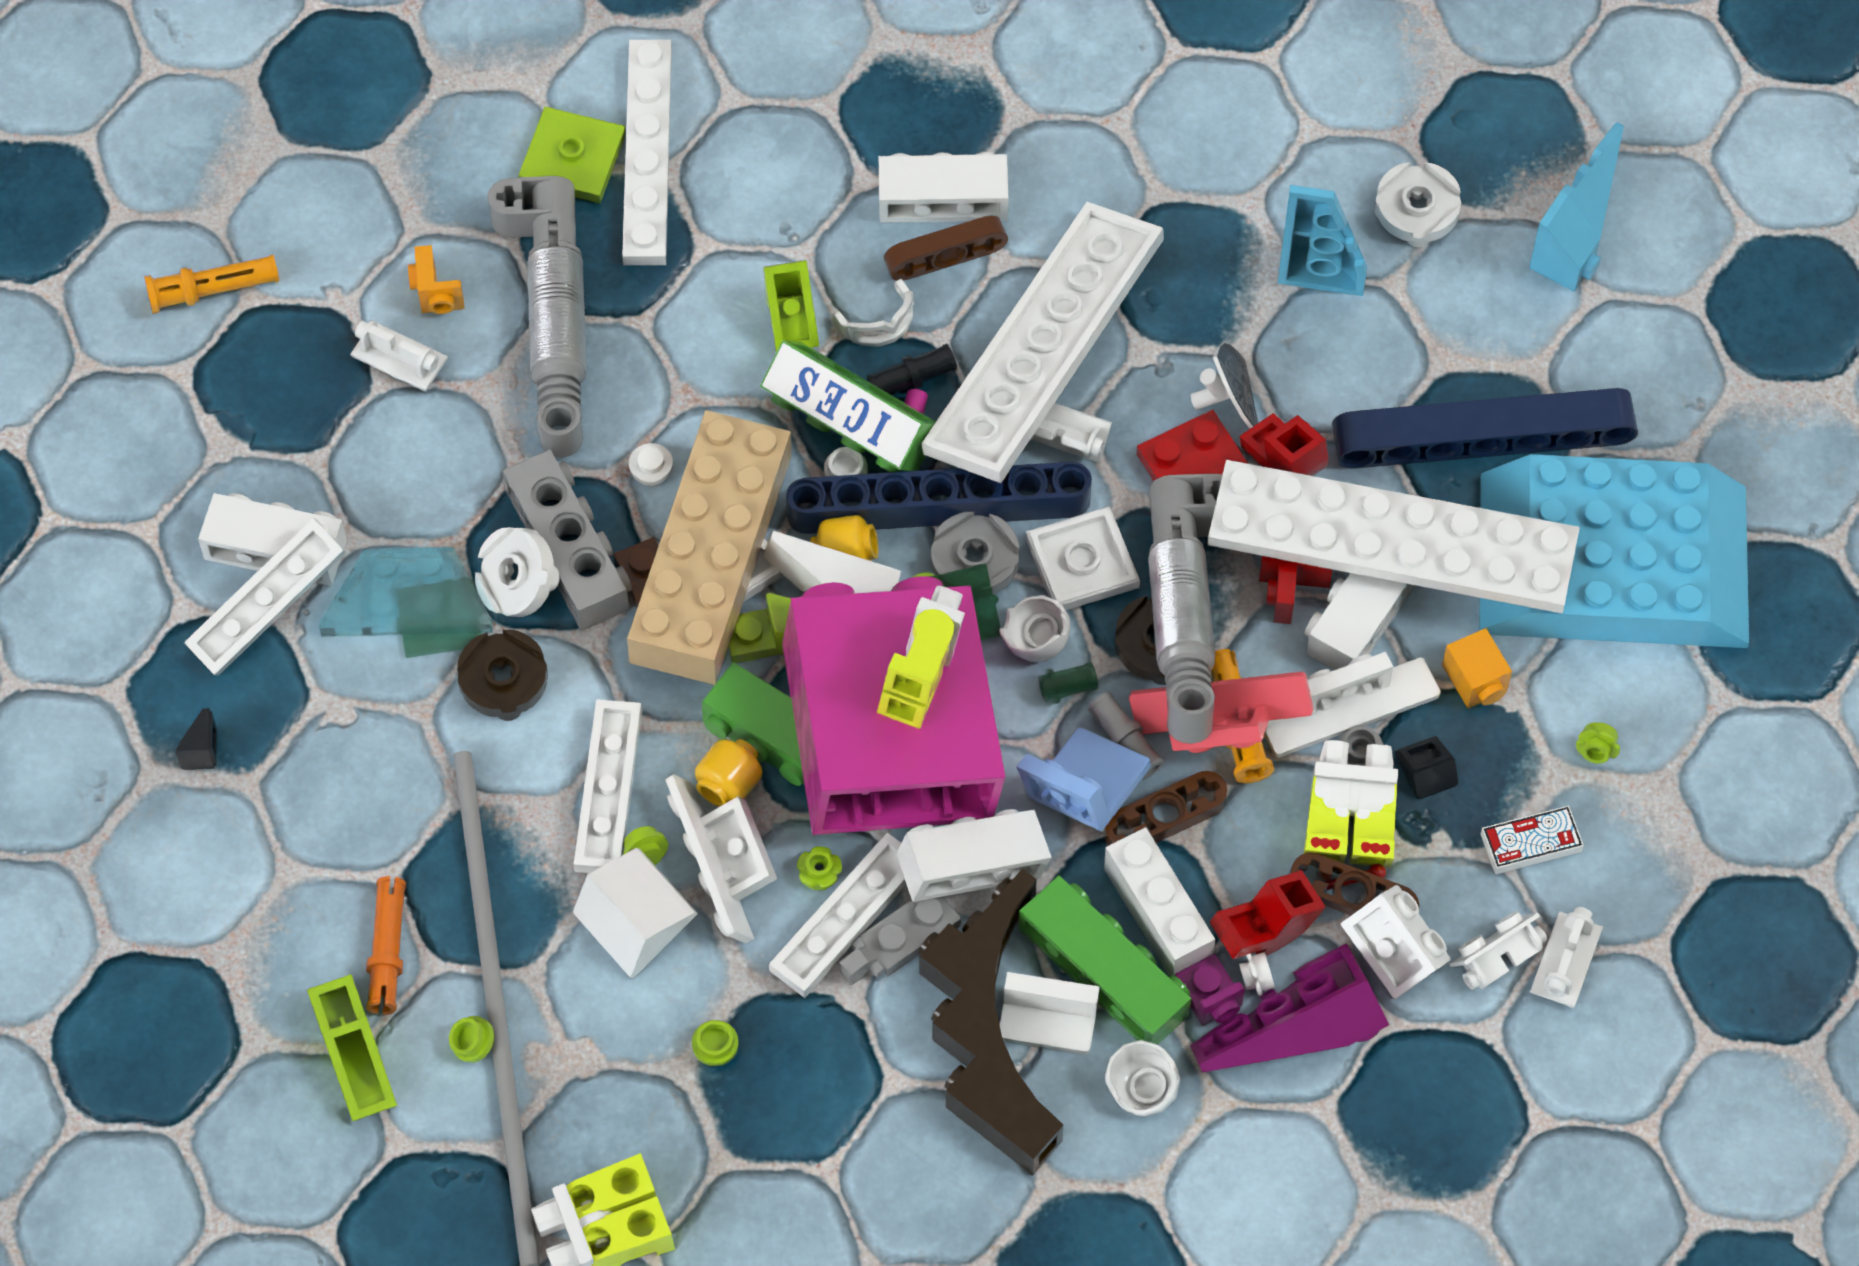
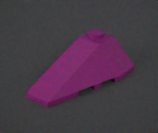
M1347 943L1304 964L1294 971L1293 975L1296 981L1279 993L1273 989L1263 993L1262 996H1259L1261 1002L1257 1008L1248 1015L1243 1013L1236 1014L1191 1044L1190 1047L1202 1072L1347 1047L1355 1042L1368 1041L1374 1038L1381 1029L1389 1026L1364 973Z

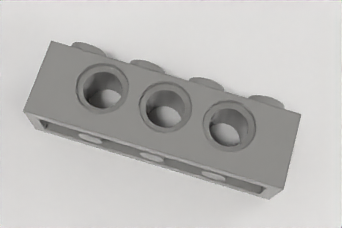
M551 449L502 470L505 491L523 525L527 529L536 530L544 538L551 550L554 566L559 571L557 588L580 631L629 610L627 592L632 591L631 582L622 566L614 567L610 559L613 551L603 531L596 533L590 523L594 520V516L584 496L577 498L571 487L575 485V481L566 462L563 461L558 464ZM548 500L559 501V503L554 506L542 505L545 501ZM570 534L579 536L576 540L569 542L561 540L562 537ZM589 569L598 571L597 574L590 577L579 575L581 572Z

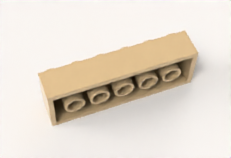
M705 410L627 637L630 664L713 685L717 683L791 460V431Z

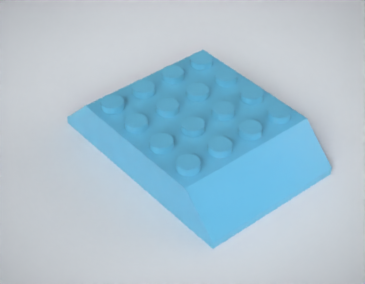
M1529 454L1481 473L1480 508L1577 526L1580 529L1563 614L1479 598V631L1487 628L1490 635L1748 648L1746 486L1708 463Z

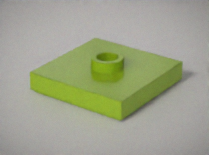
M545 106L518 178L540 176L564 177L573 183L576 198L601 204L626 136V126Z

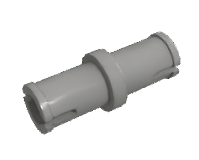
M1106 692L1100 695L1089 705L1087 710L1109 735L1110 741L1150 759L1151 768L1142 780L1151 777L1162 768L1165 761L1159 757L1141 734L1143 728L1139 722L1131 721L1113 698V694Z

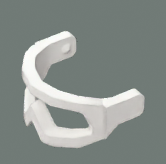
M902 279L895 281L894 285L895 290L904 303L890 322L848 323L840 311L833 314L835 325L847 340H851L861 346L881 347L894 343L908 331L913 319L914 299L913 292L908 289ZM881 330L888 332L878 336H863L861 333Z

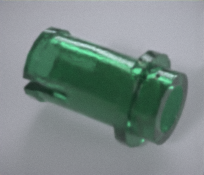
M1091 662L1056 672L1049 668L1046 669L1044 675L1038 676L1039 689L1045 702L1052 700L1054 704L1060 703L1063 697L1098 689L1096 671Z

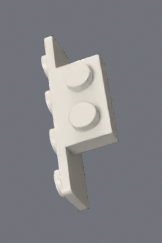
M1386 652L1375 656L1364 654L1354 658L1345 667L1334 671L1324 669L1310 675L1307 680L1314 707L1312 715L1269 720L1264 735L1274 756L1280 758L1342 735L1352 727L1366 726L1436 700L1440 696V689L1424 658L1420 657L1393 667Z
M673 774L665 779L670 790V794L667 796L668 802L673 812L681 818L686 831L683 834L684 843L689 852L696 857L701 872L698 874L699 882L704 891L712 897L717 910L714 913L716 925L725 936L747 944L754 940V936L740 900L777 879L747 801L737 796L712 812L705 814L694 785Z

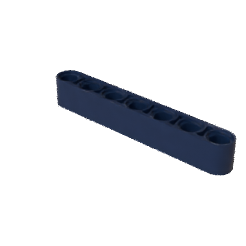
M1622 388L1350 411L1338 415L1332 421L1338 464L1345 468H1367L1617 446L1631 442L1638 436L1631 393Z
M1078 462L1013 465L1001 483L961 468L809 477L797 479L788 487L786 493L787 519L789 525L794 530L800 533L813 534L817 533L822 521L850 515L861 516L867 524H873L875 530L940 526L948 518L962 512H975L974 516H985L988 518L989 514L1003 519L1005 522L1072 518L1082 515L1090 506L1092 476L1090 471ZM1066 487H1076L1080 491L1069 493L1063 489ZM1028 489L1036 493L1027 496L1020 494L1019 491ZM980 492H987L992 496L988 498H979L975 496V494ZM934 495H944L948 497L946 500L935 501L931 499V497ZM897 497L903 499L904 501H902L901 503L894 504L889 503L886 500H888L889 498ZM848 500L859 502L855 506H845L842 503ZM802 503H812L815 505L809 509L798 507Z

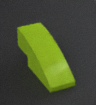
M352 974L307 989L352 1122L396 1107L397 1103Z

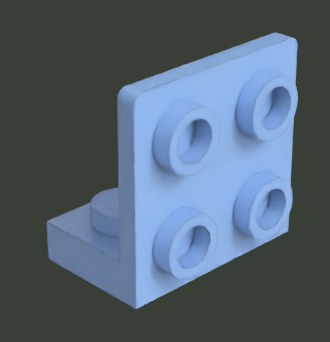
M1078 728L1053 760L1045 759L1042 761L1026 754L1016 767L1030 799L1102 832L1151 768V762L1148 757L1084 728Z

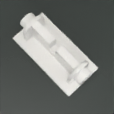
M373 320L368 323L365 321L359 323L355 336L360 338L350 354L351 357L425 392L448 359L446 355L382 326Z
M1054 403L1030 440L1100 463L1112 422Z
M1575 907L1574 912L1568 914L1559 911L1530 993L1572 1008L1575 1007L1603 926L1594 924L1591 919L1592 912L1583 907Z
M1519 911L1507 915L1495 924L1498 930L1496 933L1485 940L1482 935H1479L1467 941L1458 948L1461 956L1448 964L1450 967L1464 966L1467 972L1462 977L1471 990L1477 987L1480 989L1486 988L1490 983L1509 972L1501 955L1506 953L1512 965L1518 966L1543 950L1542 944L1547 942V936L1539 926L1533 928L1531 922L1539 918L1540 915L1538 913L1521 915Z

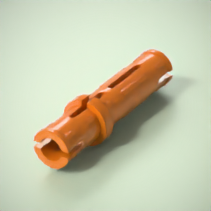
M385 876L376 881L377 894L372 956L367 959L366 972L370 974L366 1009L373 1014H378L382 996L384 998L382 1015H389L397 1010V978L403 971V961L399 958L406 881L395 877L392 894H389L390 876Z

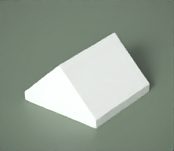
M635 848L588 873L573 910L574 915L627 975L633 979L698 914L639 848Z

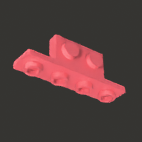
M1293 672L1211 682L1215 695L1213 727L1208 738L1198 743L1189 744L1174 739L1170 734L1169 737L1173 751L1188 750L1192 753H1201L1212 747L1232 745L1235 748H1246L1257 742H1262L1269 720L1312 715L1314 707L1306 673ZM1166 687L1134 690L1130 693L1129 702L1134 721H1138L1142 726V735L1169 732L1167 728Z

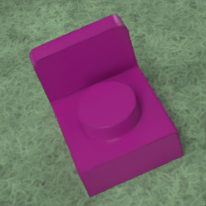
M1216 954L1175 974L1188 988L1192 998L1190 1007L1202 1026L1214 1020L1217 1023L1225 1022L1240 1011V1007L1243 1005L1245 989L1240 981L1233 983Z

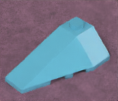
M1618 122L1613 125L1597 145L1588 165L1583 163L1577 170L1572 185L1566 184L1538 226L1529 269L1574 292L1583 278L1589 281L1592 279L1601 262V257L1597 256L1624 128V125Z
M1290 185L1277 284L1363 296L1367 264L1335 191Z

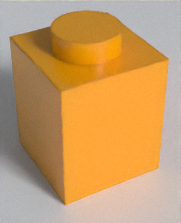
M1487 628L1446 645L1442 666L1468 709L1480 703L1485 706L1493 704L1506 694L1512 670Z

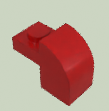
M1272 413L1239 436L1241 448L1262 467L1315 476L1328 465L1326 439L1299 415L1284 423Z
M1262 556L1259 582H1268L1266 605L1275 606L1273 623L1291 624L1296 585L1330 588L1333 569Z
M1300 870L1267 880L1252 901L1216 912L1209 923L1232 959L1248 955L1249 953L1259 954L1265 952L1266 956L1303 934L1314 923L1326 906L1303 871Z

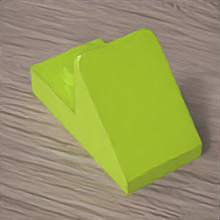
M807 260L763 266L766 305L770 313L775 351L777 352L782 340L802 342L811 348L819 347Z
M767 593L765 594L766 609L739 614L728 647L732 663H741L784 654L782 642L791 598Z

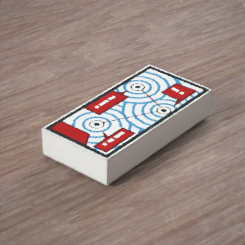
M1569 806L1483 827L1481 830V837L1495 875L1581 853L1584 847Z

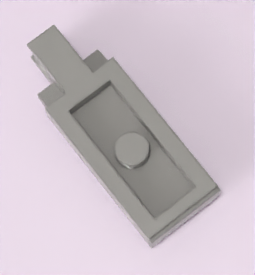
M944 897L917 902L910 900L860 935V938L852 943L854 951L840 961V972L851 986L871 972L877 978L883 974L888 977L919 955L920 946L931 933L936 932L939 934L948 923L956 929L959 928L961 917Z

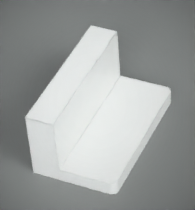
M1007 972L1004 987V1003L1000 1020L1003 1041L1083 1055L1089 1054L1100 987Z

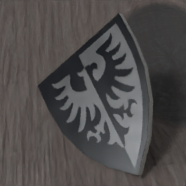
M1221 344L1215 349L1213 356L1219 375L1211 368L1202 371L1200 381L1206 389L1191 393L1192 404L1196 410L1231 399L1240 417L1250 429L1258 424L1246 360L1232 345Z

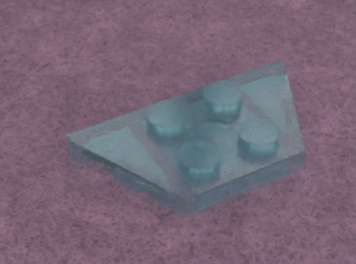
M454 547L364 549L320 620L319 630L321 637L493 633V623Z

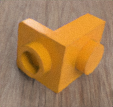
M432 245L415 246L416 263L408 264L410 290L418 289L421 312L447 314L453 310L464 309L461 281L437 282Z

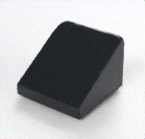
M209 708L201 710L176 748L179 765L183 770L215 769V766H217V726L213 713Z
M1437 736L1395 751L1399 764L1418 799L1426 798L1458 785L1455 758Z

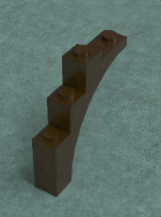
M1022 868L1012 880L1007 877L997 886L991 897L992 903L983 913L980 910L975 911L964 924L962 932L948 923L939 934L933 932L924 940L918 954L920 955L919 974L952 999L946 998L942 1001L931 1017L933 1021L932 1040L966 1066V1068L962 1065L958 1066L947 1079L944 1086L947 1089L945 1107L1027 1172L1034 1175L1062 1143L1064 1125L1036 1099L1017 1072L1002 1039L995 1006V985L1002 954L1019 921V911L1036 896L1037 879Z

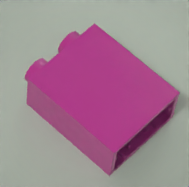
M919 576L897 583L891 591L855 593L854 589L847 584L832 582L816 585L808 589L802 597L791 598L782 646L790 697L792 699L812 835L908 828L925 824L932 826L952 824L954 821L964 817H974L978 820L995 815L1005 781V772L971 586L946 587L963 595L958 610L964 612L965 615L953 658L949 667H943L942 677L920 729L878 714L877 710L888 666L894 653L906 656V647L921 597L931 600L936 587L943 586V583L933 577Z

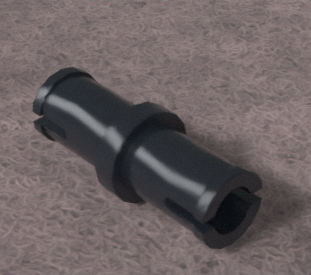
M946 343L939 348L914 358L910 355L902 357V363L872 375L869 374L866 377L868 382L893 395L910 387L912 389H919L923 387L922 382L949 371L957 370V364L951 348Z

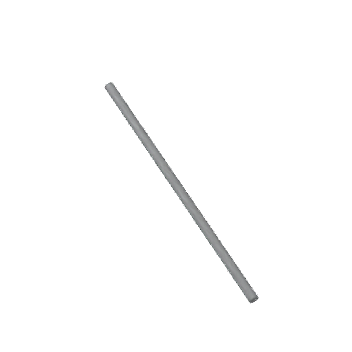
M460 751L454 754V763L487 1016L494 1031L492 1054L520 1266H539L472 753Z

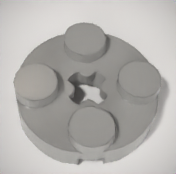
M962 512L948 518L937 529L931 547V565L934 575L946 587L971 586L973 601H976L980 597H987L998 593L1013 580L1019 569V545L1013 529L998 516L989 514L988 518L985 516H974L975 512ZM970 547L974 551L983 549L986 551L983 554V560L979 562L968 561L966 559V549Z

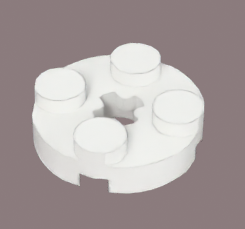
M1411 162L1393 167L1382 177L1379 182L1374 211L1382 226L1390 234L1407 241L1413 247L1419 248L1426 246L1430 241L1444 237L1455 227L1461 207V191L1456 179L1444 168L1425 162L1424 167H1410ZM1413 197L1416 200L1422 197L1426 198L1425 208L1411 206L1409 198Z
M501 528L492 533L480 548L478 558H483L481 573L475 572L476 589L484 605L495 613H502L511 617L530 615L542 606L549 592L558 585L559 571L554 566L551 550L544 538L534 529ZM513 563L518 565L519 570L516 580H511L510 577L514 573Z

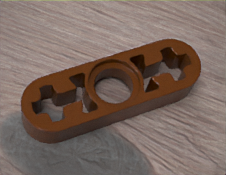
M993 215L984 216L900 242L885 252L884 261L893 280L902 279L905 281L993 254L1006 245L1008 236L999 217Z
M1201 771L1122 807L1105 827V842L1109 846L1126 837L1124 834L1116 836L1118 825L1122 824L1126 829L1136 827L1133 833L1148 827L1151 830L1149 833L1152 838L1158 843L1201 823L1223 810L1226 803L1227 785L1224 779L1217 773ZM1204 787L1207 792L1215 790L1213 801L1209 802L1205 797L1196 799L1199 788ZM1191 801V812H1188L1186 803ZM1167 803L1173 805L1178 810L1179 816L1172 822L1164 823L1154 817L1153 810L1156 806ZM1140 814H1144V815H1145V822H1146V823H1144V824H1142V825H1140V822H1141V815H1140Z
M1317 853L1300 855L1294 861L1289 872L1290 874L1298 870L1306 871L1309 865L1318 868L1316 875L1327 881H1330L1332 872L1339 874L1333 886L1332 895L1325 893L1329 885L1328 883L1315 880L1312 886L1325 906L1351 916L1374 899L1376 889L1385 892L1395 885H1398L1402 891L1409 893L1419 907L1418 897L1410 888ZM1349 880L1359 881L1366 889V899L1356 904L1346 901L1341 894L1342 884Z

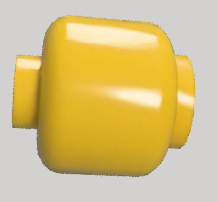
M859 515L826 519L820 523L817 536H812L810 539L811 543L868 561L878 558V538L874 525L867 524Z
M727 739L716 741L694 770L695 778L698 782L696 784L698 792L708 802L718 807L737 796L745 800L762 777V767L757 760L759 756L757 750L742 739H737L735 742Z

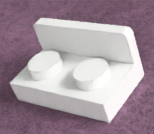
M1398 885L1381 893L1341 923L1343 929L1394 1000L1451 960L1446 952V944L1442 937L1435 930L1429 929L1419 915V907L1414 898L1409 893L1402 891Z

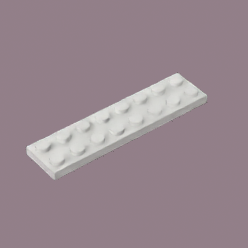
M1086 202L923 440V454L1001 483L1163 242V228Z
M1226 460L1208 535V545L1563 614L1580 527Z

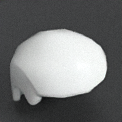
M1044 595L1026 597L1014 607L1007 609L1004 628H1000L999 632L1014 655L1029 662H1046L1057 656L1066 645L1070 634V617L1059 601Z
M1138 1040L1123 1044L1110 1057L1105 1081L1115 1101L1122 1109L1135 1116L1148 1117L1163 1112L1176 1099L1180 1076L1174 1060L1164 1048L1154 1043Z

